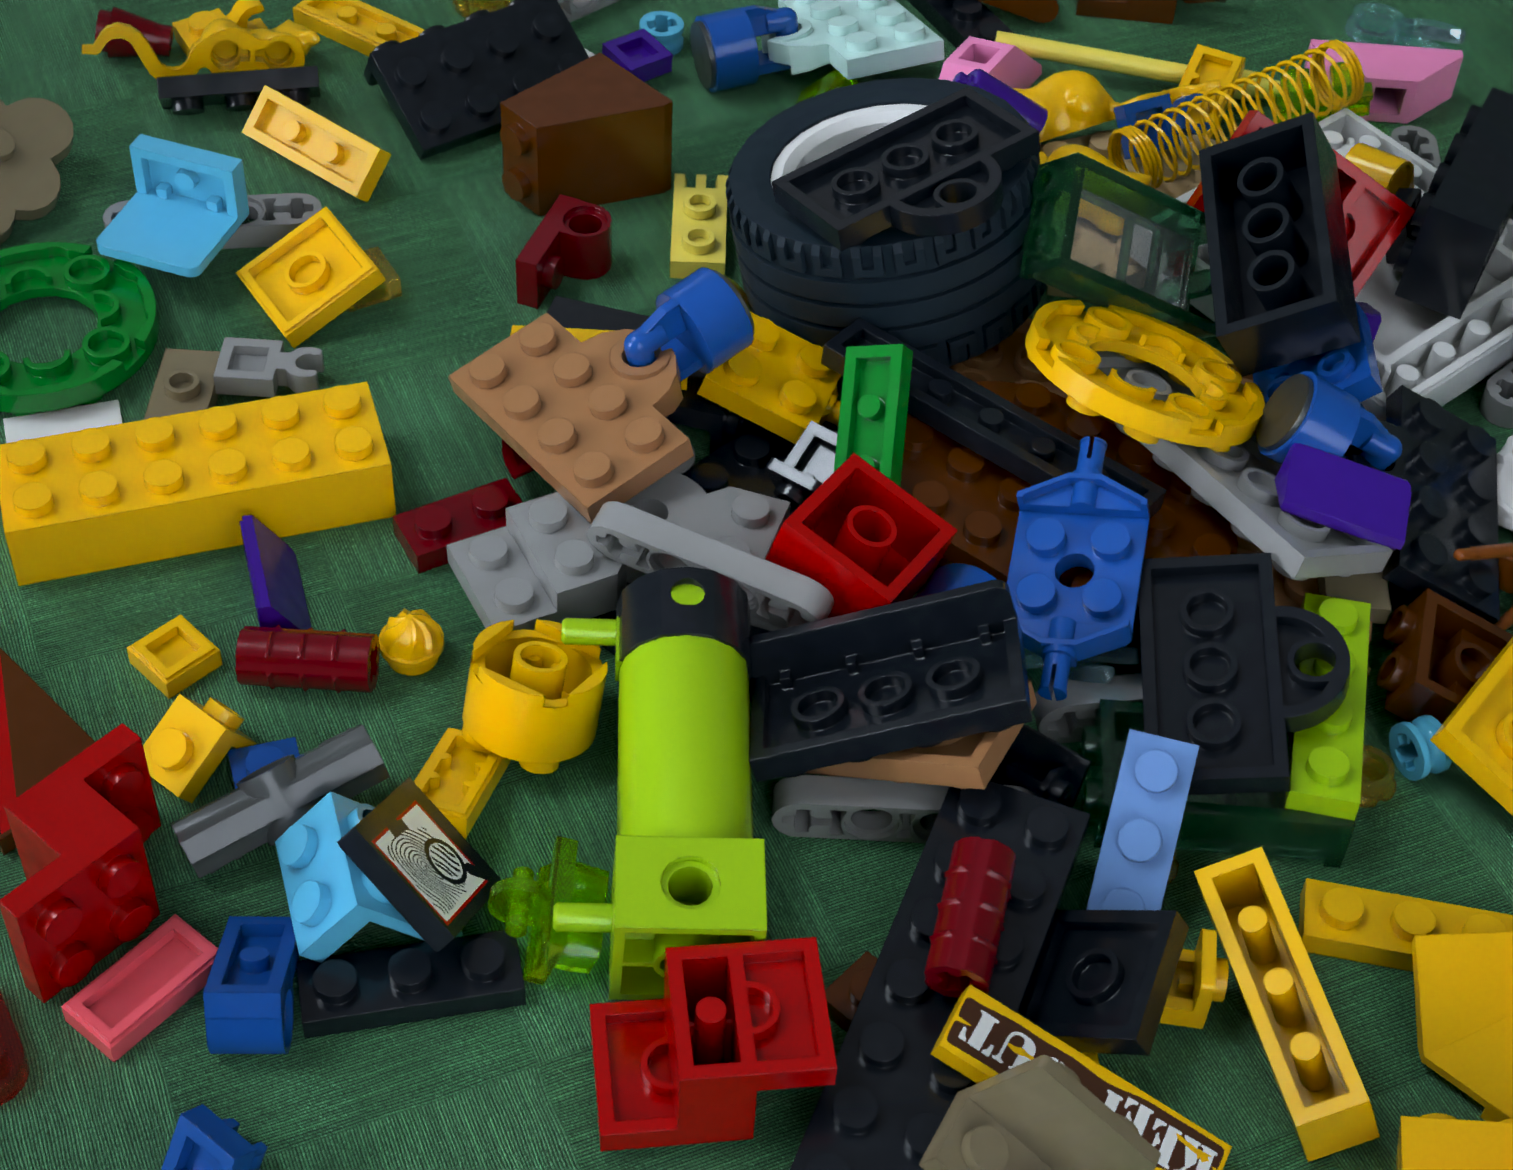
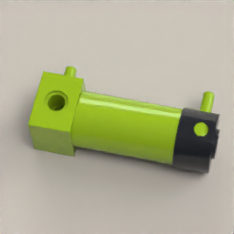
M694 567L659 569L638 577L622 590L616 605V619L564 618L562 620L561 641L566 645L615 646V681L619 683L617 835L615 838L611 903L557 902L553 906V929L556 932L610 933L609 999L648 1000L664 998L665 948L766 940L765 840L753 838L752 775L749 762V681L752 676L750 606L747 593L734 580L713 570Z

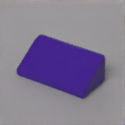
M1295 443L1290 447L1274 479L1281 511L1370 542L1387 546L1393 550L1402 549L1406 538L1412 494L1410 482L1305 444Z
M252 514L242 516L243 521H240V527L259 626L275 628L277 625H280L281 628L309 629L312 625L296 554L288 544Z

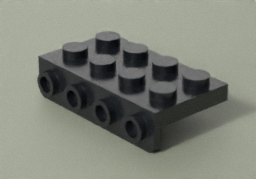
M514 0L507 7L492 12L488 10L474 12L463 22L448 27L443 25L429 27L418 37L400 43L396 40H391L380 44L369 55L364 77L371 86L379 84L418 158L423 160L500 132V102L588 59L589 56L557 0Z
M990 580L750 637L753 679L749 762L757 782L778 777H796L810 770L846 762H864L878 755L914 747H932L946 740L982 732H1000L1014 725L1033 721L1022 630L1010 588L1002 580Z

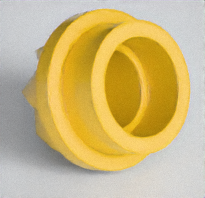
M404 608L396 617L388 618L387 624L379 634L382 657L395 672L407 676L421 675L430 671L438 662L445 644L442 628L423 609L409 611Z

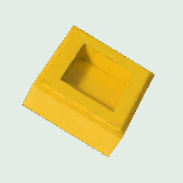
M181 614L126 648L130 664L168 699L223 665L220 649Z

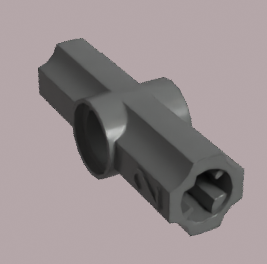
M359 724L321 742L319 746L296 758L294 754H290L261 767L236 783L238 788L171 822V827L195 872L201 878L209 873H214L235 859H240L246 853L265 843H268L269 846L275 845V841L290 826L295 824L330 791L350 799L390 778V775L366 729L362 724Z

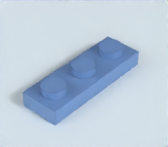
M1129 729L1086 910H1161L1199 752V745Z

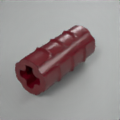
M277 625L275 628L244 626L240 630L236 645L235 671L237 681L240 685L269 686L272 690L276 687L302 688L305 692L308 689L335 690L337 694L341 691L372 693L376 687L379 674V638L377 634L347 632L345 629L339 632L314 630L312 627L309 629L281 628L280 625Z
M971 836L956 841L949 868L944 872L946 881L941 902L937 904L938 915L934 933L929 937L931 946L924 975L926 985L947 997L959 998L961 993L970 984L988 995L994 965L998 964L996 955L1001 932L1005 931L1003 922L1008 900L1012 899L1010 889L1016 866V854L1007 845L997 840Z

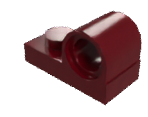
M561 194L558 196L515 260L517 304L538 309L551 289L556 290L560 286L563 276L591 280L604 276L611 269L612 218L605 208L581 201V199Z

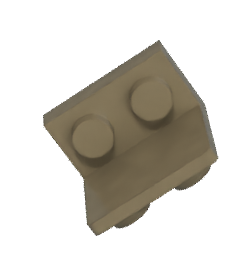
M1041 1055L957 1092L919 1166L924 1170H1154L1161 1157V1153L1139 1134L1137 1127L1129 1119L1112 1111L1082 1085L1079 1077L1073 1070L1062 1063L1056 1062L1050 1056Z

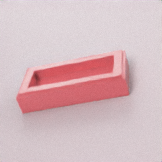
M174 914L63 1004L61 1009L64 1019L115 1063L205 987L218 948L177 914Z

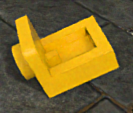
M179 694L146 740L143 748L150 776L178 798L193 803L231 747L238 749L257 745V743L238 729L245 719L225 704L210 697L203 706Z
M1202 928L1195 950L1182 949L1159 1023L1203 1029L1212 1001L1223 1003L1227 991L1229 962L1226 958L1217 957V930Z

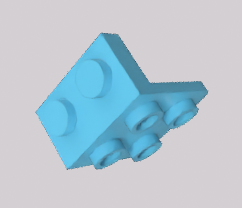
M139 134L129 146L137 193L97 237L98 252L104 256L179 276L197 277L202 274L249 215L243 160Z
M331 791L275 841L299 956L322 963L369 922L424 940L337 843L375 807L366 803L361 804ZM462 930L456 937L463 936Z

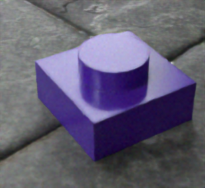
M644 28L602 43L603 55L644 82L672 72L673 54Z

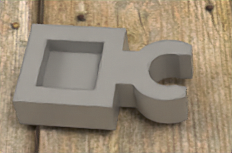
M225 337L213 375L216 394L275 397L278 386H287L296 393L319 390L317 372H324L323 351L315 347H302L292 352H285L283 340Z

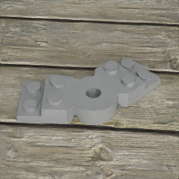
M675 471L669 472L625 502V504L762 559L766 558L783 522L789 517L791 503L732 486L706 493L695 481ZM558 492L507 507L506 526L447 544L448 564L485 629L498 622L515 620L513 630H534L536 619L562 623L564 618H593L616 610L622 590L626 588L627 582L632 583L638 577L646 575V573L614 561L595 549L587 537L591 524ZM750 616L752 626L770 631L781 629Z

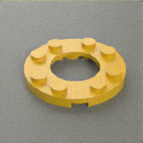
M1058 300L1043 305L1035 313L1025 338L1027 357L1048 380L1067 394L1066 403L1072 409L1088 416L1102 415L1123 425V430L1130 437L1146 444H1156L1159 439L1184 445L1206 447L1218 452H1228L1231 447L1243 444L1253 436L1265 407V400L1261 390L1256 383L1245 382L1243 385L1241 383L1242 376L1235 370L1236 366L1232 360L1201 339L1149 315L1109 304L1108 308L1092 306L1087 311H1083L1085 305L1081 300ZM1096 351L1117 352L1132 362H1149L1167 371L1168 376L1174 382L1190 388L1195 397L1183 393H1171L1166 401L1154 399L1157 391L1156 388H1141L1129 384L1119 377L1117 370L1111 368L1108 376L1098 368L1101 357Z

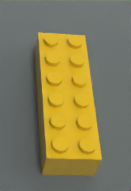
M367 381L0 444V506L4 534L18 586L243 545L240 521H243L242 516L252 514L279 538L391 518L396 515L392 465Z

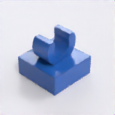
M202 1104L180 1114L161 1170H259L267 1146L263 1142L255 1143L254 1145L250 1144L237 1133L240 1123L235 1119H220Z

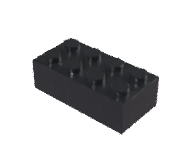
M1492 87L1482 107L1474 104L1471 105L1460 132L1456 133L1444 162L1439 164L1428 192L1423 194L1411 221V225L1414 228L1410 238H1406L1393 268L1403 273L1394 295L1447 316L1461 319L1513 213V94Z
M1313 112L1199 150L1216 337L1242 377L1361 342L1336 155Z

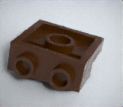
M1427 588L1408 607L1405 605L1399 606L1391 614L1385 625L1383 637L1393 643V650L1380 667L1376 679L1377 685L1387 690L1384 709L1407 722L1412 723L1414 719L1422 715H1431L1443 724L1513 635Z

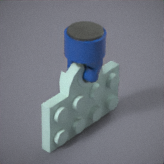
M778 0V9L751 5L699 15L692 23L690 31L692 55L698 77L702 85L712 93L756 84L759 75L791 69V75L812 71L829 63L847 80L945 60L944 40L896 0ZM761 36L762 50L758 51L756 37Z

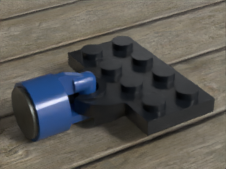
M1303 371L1286 379L1269 398L1257 425L1256 439L1260 453L1282 465L1290 447L1295 443H1301L1410 482L1412 494L1405 543L1401 550H1393L1383 569L1382 578L1416 597H1419L1428 588L1492 624L1500 621L1499 558L1457 561L1453 557L1454 551L1459 548L1498 544L1496 439L1490 436L1483 428L1469 424L1443 409L1433 399L1424 398L1404 385H1401L1386 398V421L1378 420L1374 414L1362 408L1355 396L1311 371Z

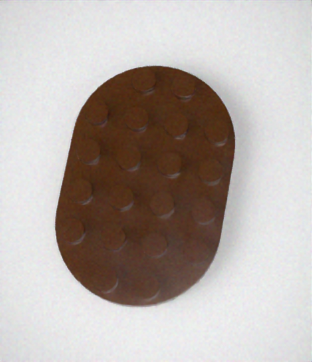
M974 381L1079 441L1084 437L1090 436L1092 448L1094 437L1102 438L1108 445L1105 451L1107 457L1167 490L1161 509L1150 519L1144 559L1237 554V535L1232 531L1231 523L1216 509L1198 501L1191 494V487L1174 472L1168 471L1155 463L1152 458L1153 453L1139 441L1122 433L1112 423L1099 416H1088L1072 409L1066 403V398L1050 392L1039 383L1027 382L1020 384L1005 381ZM907 413L900 487L958 530L943 558L952 563L978 567L991 574L997 580L1007 583L1020 511L1016 498L1017 491L1033 485ZM1073 567L1066 570L1060 576L1059 582L1067 587H1080L1088 583L1094 573L1084 567ZM1139 595L1133 631H1140Z

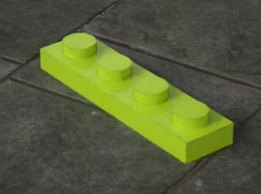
M1305 592L1301 608L1323 617L1343 636L1350 654V681L1346 697L1333 715L1314 727L1290 732L1288 757L1290 785L1289 792L1285 794L1284 808L1355 821L1361 802L1371 603ZM1318 658L1306 659L1296 666L1302 673L1310 676L1325 675L1333 669L1327 661Z

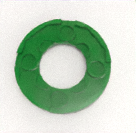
M41 242L1 249L0 312L12 304L30 298L57 296L76 300L92 309L98 319L96 329L90 331L83 338L80 349L71 354L70 349H66L62 358L51 362L33 363L28 357L22 358L23 364L12 362L5 353L0 351V412L22 416L60 410L79 404H93L101 400L104 394L115 389L134 375L149 358L159 334V316L155 294L145 275L130 262L120 259L111 261L101 256L93 255L92 247L84 244Z

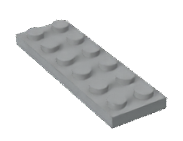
M1096 351L1101 357L1098 368L1108 376L1111 368L1117 370L1119 377L1129 384L1141 388H1156L1157 391L1154 399L1166 401L1171 393H1183L1195 397L1190 388L1174 382L1168 376L1167 371L1149 362H1132L1117 352ZM1115 422L1117 429L1126 434L1123 430V425ZM1255 434L1243 444L1231 447L1228 452H1218L1206 447L1184 445L1159 439L1156 444L1140 442L1153 453L1152 458L1155 463L1168 471L1174 472L1191 487V494L1198 501L1213 507L1231 523V529L1236 535L1254 543L1264 553L1271 552L1272 566L1280 574L1290 579L1304 581L1308 578L1349 577L1354 574L1382 572L1393 552L1387 546L1370 542L1281 511L1274 481L1281 464L1260 453Z

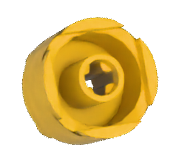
M536 619L534 630H513L515 620L498 622L484 629L473 643L462 713V737L473 746L484 747L494 754L519 761L520 766L528 772L534 774L553 773L559 768L560 762L582 754L592 745L595 739L608 673L607 662L603 664L599 659L601 653L599 645L564 644L561 641L562 623Z

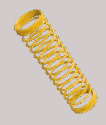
M1337 39L1320 44L1317 48L1306 50L1303 54L1294 55L1289 60L1279 61L1275 66L1265 67L1261 72L1251 73L1247 78L1237 79L1233 84H1225L1219 90H1210L1205 96H1195L1191 101L1181 102L1176 108H1166L1162 114H1152L1148 120H1138L1133 126H1123L1118 130H1114L1108 141V159L1118 168L1128 171L1121 150L1122 135L1126 136L1129 139V153L1134 169L1137 173L1142 174L1136 161L1133 145L1140 155L1144 174L1152 176V191L1155 188H1159L1163 181L1173 182L1177 174L1179 176H1187L1191 169L1200 170V164H1192L1191 147L1186 135L1176 123L1178 113L1186 118L1188 139L1194 152L1199 157V149L1193 139L1190 124L1197 133L1202 149L1206 148L1205 140L1209 147L1214 146L1207 133L1204 117L1211 126L1216 144L1221 143L1220 136L1224 142L1228 141L1220 124L1218 110L1225 119L1231 138L1234 131L1238 128L1234 119L1232 104L1239 113L1241 120L1248 113L1246 98L1254 110H1258L1265 115L1261 105L1260 92L1268 102L1273 122L1278 124L1277 116L1282 122L1287 121L1276 104L1273 85L1283 98L1288 120L1292 119L1291 111L1296 117L1301 116L1289 96L1287 79L1297 92L1301 105V115L1306 114L1305 105L1317 118L1318 116H1327L1331 110L1340 111L1342 108L1356 104L1362 98L1365 87L1361 62L1346 43ZM1328 48L1336 51L1348 68L1352 84V92L1348 100H1346L1347 85L1344 75L1336 61L1326 53ZM1325 58L1331 62L1342 83L1343 98L1334 91L1325 70ZM1303 60L1310 62V76L1301 67ZM1289 66L1297 68L1296 82L1287 73ZM1276 72L1283 74V89L1274 80ZM1301 73L1310 84L1314 94L1315 109L1308 102L1304 94ZM1258 77L1257 82L1252 79ZM1262 77L1269 80L1270 97L1265 89L1260 86ZM1244 83L1243 88L1238 85ZM1248 83L1255 86L1256 103L1251 95L1246 92ZM1230 89L1229 94L1225 93L1224 91ZM1234 89L1241 92L1243 111L1232 98ZM1212 95H1216L1215 100L1209 97ZM1220 95L1228 99L1229 117L1218 104ZM1319 100L1327 107L1324 112H1319ZM1197 101H1202L1201 106L1195 103ZM1206 101L1214 106L1215 123L1204 110ZM1183 107H1188L1187 112H1184L1181 109ZM1192 107L1200 112L1202 133L1195 121L1190 117ZM1168 113H1174L1172 119L1167 116ZM1154 119H1159L1158 125L1153 123L1152 121ZM1163 119L1172 125L1174 145L1180 158L1188 166L1185 171L1178 170L1175 149L1166 133L1162 130ZM1140 125H1145L1144 132L1138 128ZM1149 125L1157 130L1161 154L1166 164L1173 171L1171 177L1164 176L1162 159L1158 149L1148 136ZM1176 130L1183 140L1188 159L1183 154L1179 145ZM1162 137L1168 145V148L1172 155L1173 164L1169 160L1168 155L1165 151Z

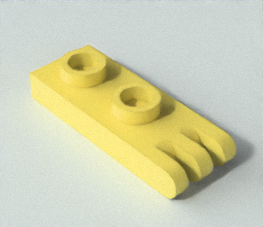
M675 173L669 278L684 279L701 267L716 270L725 276L727 197L725 191L728 175H717L715 188H706L707 174H696L695 187H687L685 173Z

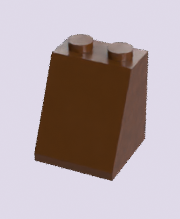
M598 53L500 102V138L503 150L502 182L504 191L513 200L519 201L538 216L546 215L560 194L581 199V201L602 205L662 194L671 189L673 101L602 53Z

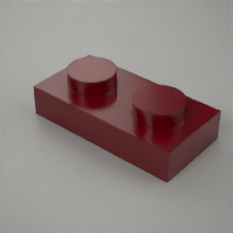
M503 478L392 516L394 534L416 571L420 574L448 564L447 544L506 526V508L523 502L508 479Z

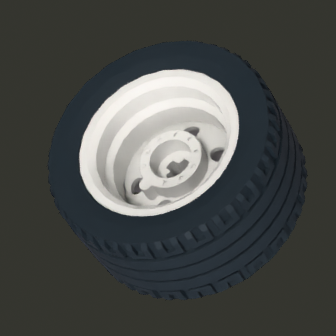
M912 77L873 80L835 88L802 100L770 118L750 135L743 144L729 168V176L726 180L725 192L731 228L749 311L760 317L767 318L777 326L821 347L860 317L947 367L981 355L1010 337L1032 315L1049 281L1048 234L1039 153L1017 163L1012 169L1002 172L1004 191L1002 205L990 219L981 225L964 232L944 236L914 235L891 226L869 237L864 243L849 247L843 251H840L776 203L772 181L967 86L1027 123V120L1006 100L979 87L950 80Z

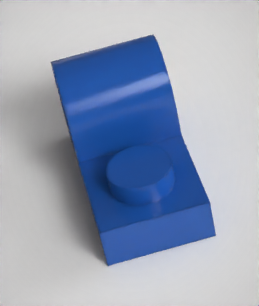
M229 916L203 991L206 1038L210 1054L289 1053L294 1023L293 978L297 961L300 957L291 917Z

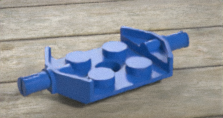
M1090 436L1080 440L1076 470L1019 490L1016 496L1020 511L1007 584L1010 588L1021 626L1024 648L1042 657L1043 669L1038 694L1048 700H1052L1053 690L1056 701L1064 700L1067 697L1070 667H1077L1078 661L1124 647L1132 642L1150 522L1149 504L1147 498L1102 474L1105 451L1108 445L1105 440L1099 437H1094L1093 449ZM1073 567H1084L1094 573L1091 580L1080 587H1067L1059 582L1060 576L1066 570Z

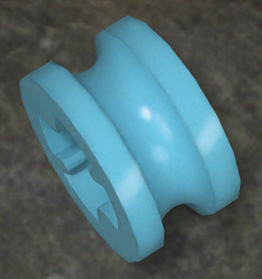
M653 11L645 14L640 19L639 30L643 28L647 30L673 56L683 49L684 38L682 34L684 22L680 16L669 11Z
M1431 715L1419 716L1412 723L1404 721L1397 723L1391 728L1389 733V748L1393 761L1401 774L1411 781L1424 779L1429 773L1439 774L1445 772L1452 763V760L1430 741L1442 725L1439 720Z

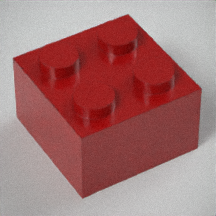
M853 453L783 522L765 560L805 575L827 588L835 601V605L828 618L911 599L934 572L958 530L857 454Z

